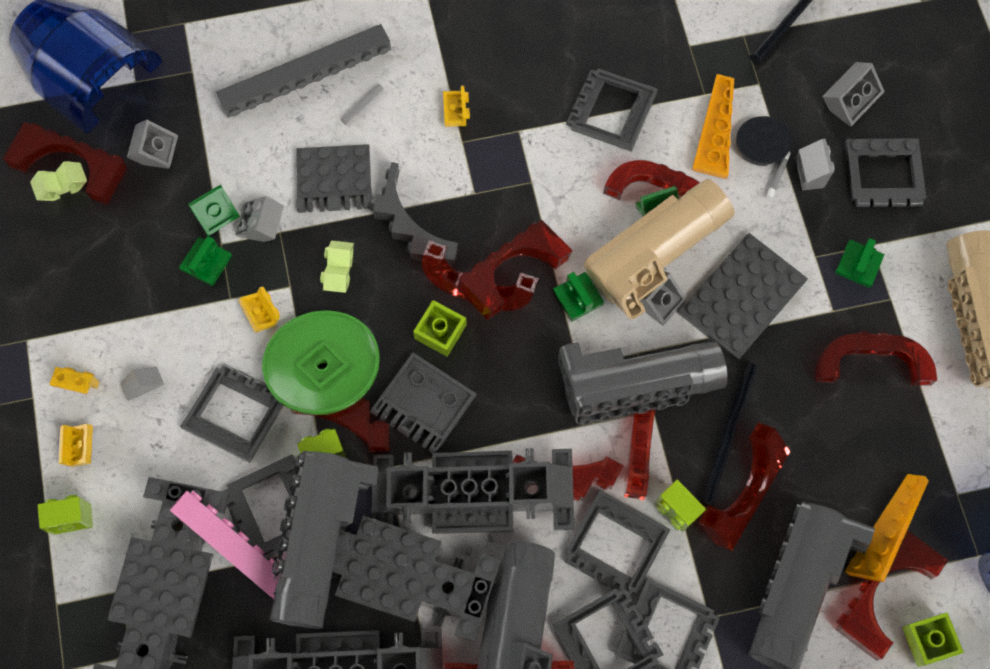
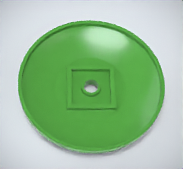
M315 311L290 320L273 335L264 352L262 371L269 391L282 405L303 414L323 415L343 410L357 402L367 393L376 379L380 355L373 334L361 321L342 312ZM321 363L328 364L325 369L317 368Z

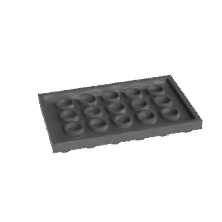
M748 233L681 308L678 314L710 340L717 342L720 348L738 361L805 284L808 278L756 237Z

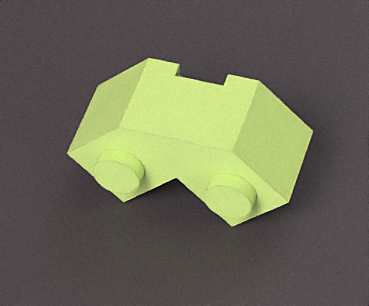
M66 161L61 164L56 172L38 171L30 183L36 200L55 201L60 199L61 194L69 191L71 194L78 192L87 182L81 163Z
M331 241L329 246L325 248L324 257L327 258V267L324 272H321L320 282L323 283V290L346 293L350 282L349 271L353 263L354 243Z

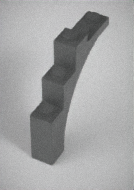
M391 162L390 169L387 168L385 179H387V184L383 185L382 195L377 194L375 201L372 200L371 211H373L374 218L390 221L389 232L392 234V239L409 242L407 252L410 253L411 260L455 267L458 243L433 236L419 227L409 217L399 200L396 190L400 173L399 163Z

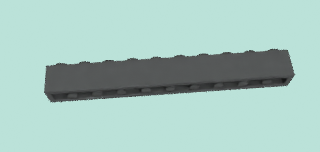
M379 24L221 89L216 94L227 118L234 117L243 111L254 109L260 104L271 102L279 96H285L291 91L302 89L313 82H319L327 76L336 75L340 71L352 68L363 61H369L375 56L384 55L391 50L390 39L382 24Z

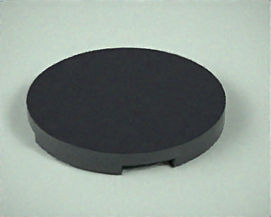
M758 116L747 120L741 125L736 136V145L742 157L749 163L758 166H767L768 164L782 161L788 155L792 143L791 133L787 126L780 120L768 116Z

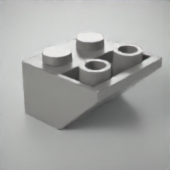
M821 139L799 149L795 157L802 191L824 188L834 173L835 167L834 163L830 160L831 151L830 146L826 143V139Z
M267 196L245 202L242 206L240 221L237 224L236 236L262 242L274 240L284 205Z

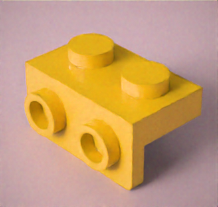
M461 86V91H443L445 127L466 126V119H470L469 108H466L465 103H469L468 92H465L464 86Z
M259 287L257 293L240 297L238 302L255 333L276 326L280 314L278 309L274 307L271 296L264 287Z
M55 367L49 384L52 387L88 394L90 388H98L99 381L90 372L83 371L81 373L69 367H64V369Z
M93 425L60 426L59 464L70 467L91 464Z

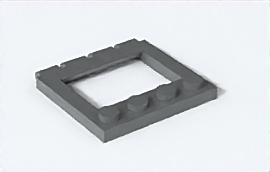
M597 69V71L590 70L585 80L586 83H584L579 93V97L572 109L573 112L570 113L566 125L571 127V131L632 152L658 93V89L601 69ZM604 83L637 94L620 135L586 124Z
M919 138L846 139L845 150L851 202H855L856 207H870V201L872 207H888V201H890V207H906L907 201L909 207L923 206V201L926 199ZM860 155H868L869 157L904 155L909 157L913 188H861L858 157Z
M223 364L220 369H215L180 428L250 463L284 405L277 401L271 392L268 393L269 389L265 383L256 379L251 384L253 377L241 371H238L236 376H234L236 369ZM220 384L269 407L250 441L200 417Z
M293 454L228 484V489L222 491L230 494L227 505L235 503V505L228 508L234 523L243 522L236 526L238 532L241 531L251 540L247 543L252 547L255 545L260 547L265 552L264 555L276 550L277 542L281 540L282 534L267 542L264 541L242 490L279 473L290 496L291 490H288L290 478H293L294 470L292 469Z
M599 490L565 552L568 555L565 563L576 569L582 563L584 566L581 572L593 579L600 573L602 575L598 582L612 590L617 583L619 584L618 592L626 588L631 596L632 592L637 594L671 529ZM598 513L651 542L633 578L580 548Z
M647 578L635 604L643 617V620L637 623L638 627L644 623L649 626L661 597L697 614L698 616L676 669H691V667L699 669L705 654L698 650L701 648L707 651L713 635L706 631L707 629L715 631L720 618L714 615L715 610ZM624 629L614 655L636 664L643 659L637 653L638 650L626 629ZM656 664V665L652 666V667L649 668V669H669V668H667V667H665V666H663V665H661V664Z
M615 588L552 625L576 669H600L576 624L612 604L643 659L627 669H649L658 664L657 659L664 655L657 642L650 646L647 642L654 637L646 623L638 627L637 623L643 620V617L636 605L627 608L626 605L633 600L626 588L619 592Z

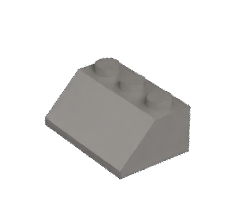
M855 62L823 95L829 111L848 126H852L885 91L872 63Z

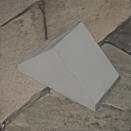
M152 367L132 370L120 384L126 399L129 401L163 386L164 382L158 368Z

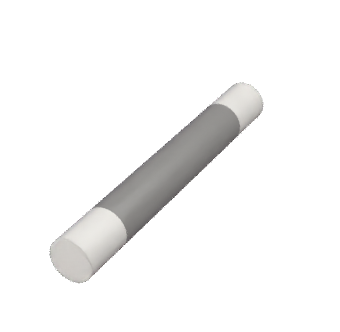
M790 151L778 164L766 198L769 200L774 198L791 154Z

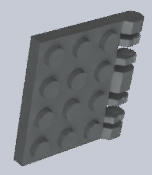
M369 144L296 148L298 213H306V201H308V212H313V200H319L320 212L325 211L324 200L328 201V211H342V199H345V210H350V198H356L357 210L362 209L361 198H364V209H371L372 190Z
M412 353L373 406L371 413L376 417L381 414L380 419L385 421L392 409L395 410L397 414L391 420L390 426L394 428L402 416H404L405 418L397 430L409 438L418 425L419 429L412 440L417 442L425 430L430 434L424 440L422 447L427 449L434 437H436L428 451L438 453L477 394L417 354Z

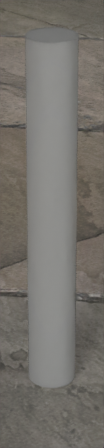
M380 84L374 87L341 119L342 123L346 125L383 90V87Z

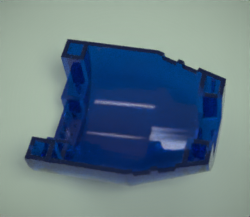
M67 0L33 1L18 15L9 35L10 48L34 91L85 134L99 123L91 107L104 96L100 88L123 66L131 71L139 64L151 73L163 62L162 58L154 50L106 12Z

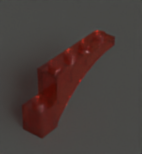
M364 398L359 399L343 410L330 414L310 415L291 410L293 414L320 417L347 428L369 446L370 452L390 451V426L384 421H375L374 424H371L370 401H366Z
M655 409L643 414L634 413L624 482H626L624 497L644 500L647 496Z
M517 454L513 463L526 461V458ZM606 456L604 460L573 466L574 501H584L593 481L597 482L596 485L604 490H612L624 465Z

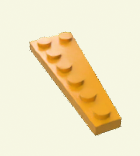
M716 75L692 171L723 179L728 178L734 78Z
M907 474L874 525L875 531L866 553L857 552L854 558L851 559L850 564L846 568L848 575L879 582L885 581L929 480L926 476Z

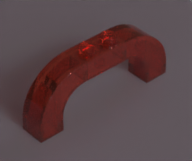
M634 160L620 165L611 173L605 184L603 194L620 200L627 186L634 182H646L662 189L675 186L678 189V195L683 196L700 182L684 172L672 170L664 164H657L647 160Z
M429 240L423 253L422 268L427 278L444 292L501 311L517 310L523 308L531 301L538 278L520 272L517 282L511 286H499L453 269L445 258L447 246Z
M859 332L858 334H848L837 338L822 352L815 370L816 382L835 383L840 378L839 364L841 357L849 354L890 355L902 359L908 365L912 385L931 386L937 381L935 363L931 355L921 344L911 338L900 335H888L886 332L877 334Z

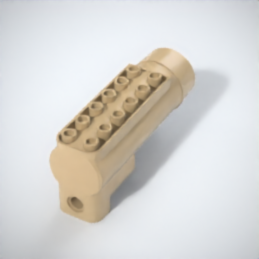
M705 179L687 191L680 199L672 195L589 256L584 263V267L591 281L610 303L615 304L629 319H635L646 311L640 300L668 280L663 268L729 221L735 215L734 208L723 190L712 180Z
M981 230L956 236L946 243L950 268L954 276L948 281V291L951 293L952 308L955 310L956 324L960 330L961 344L966 354L965 361L969 367L970 381L975 387L990 388V231Z

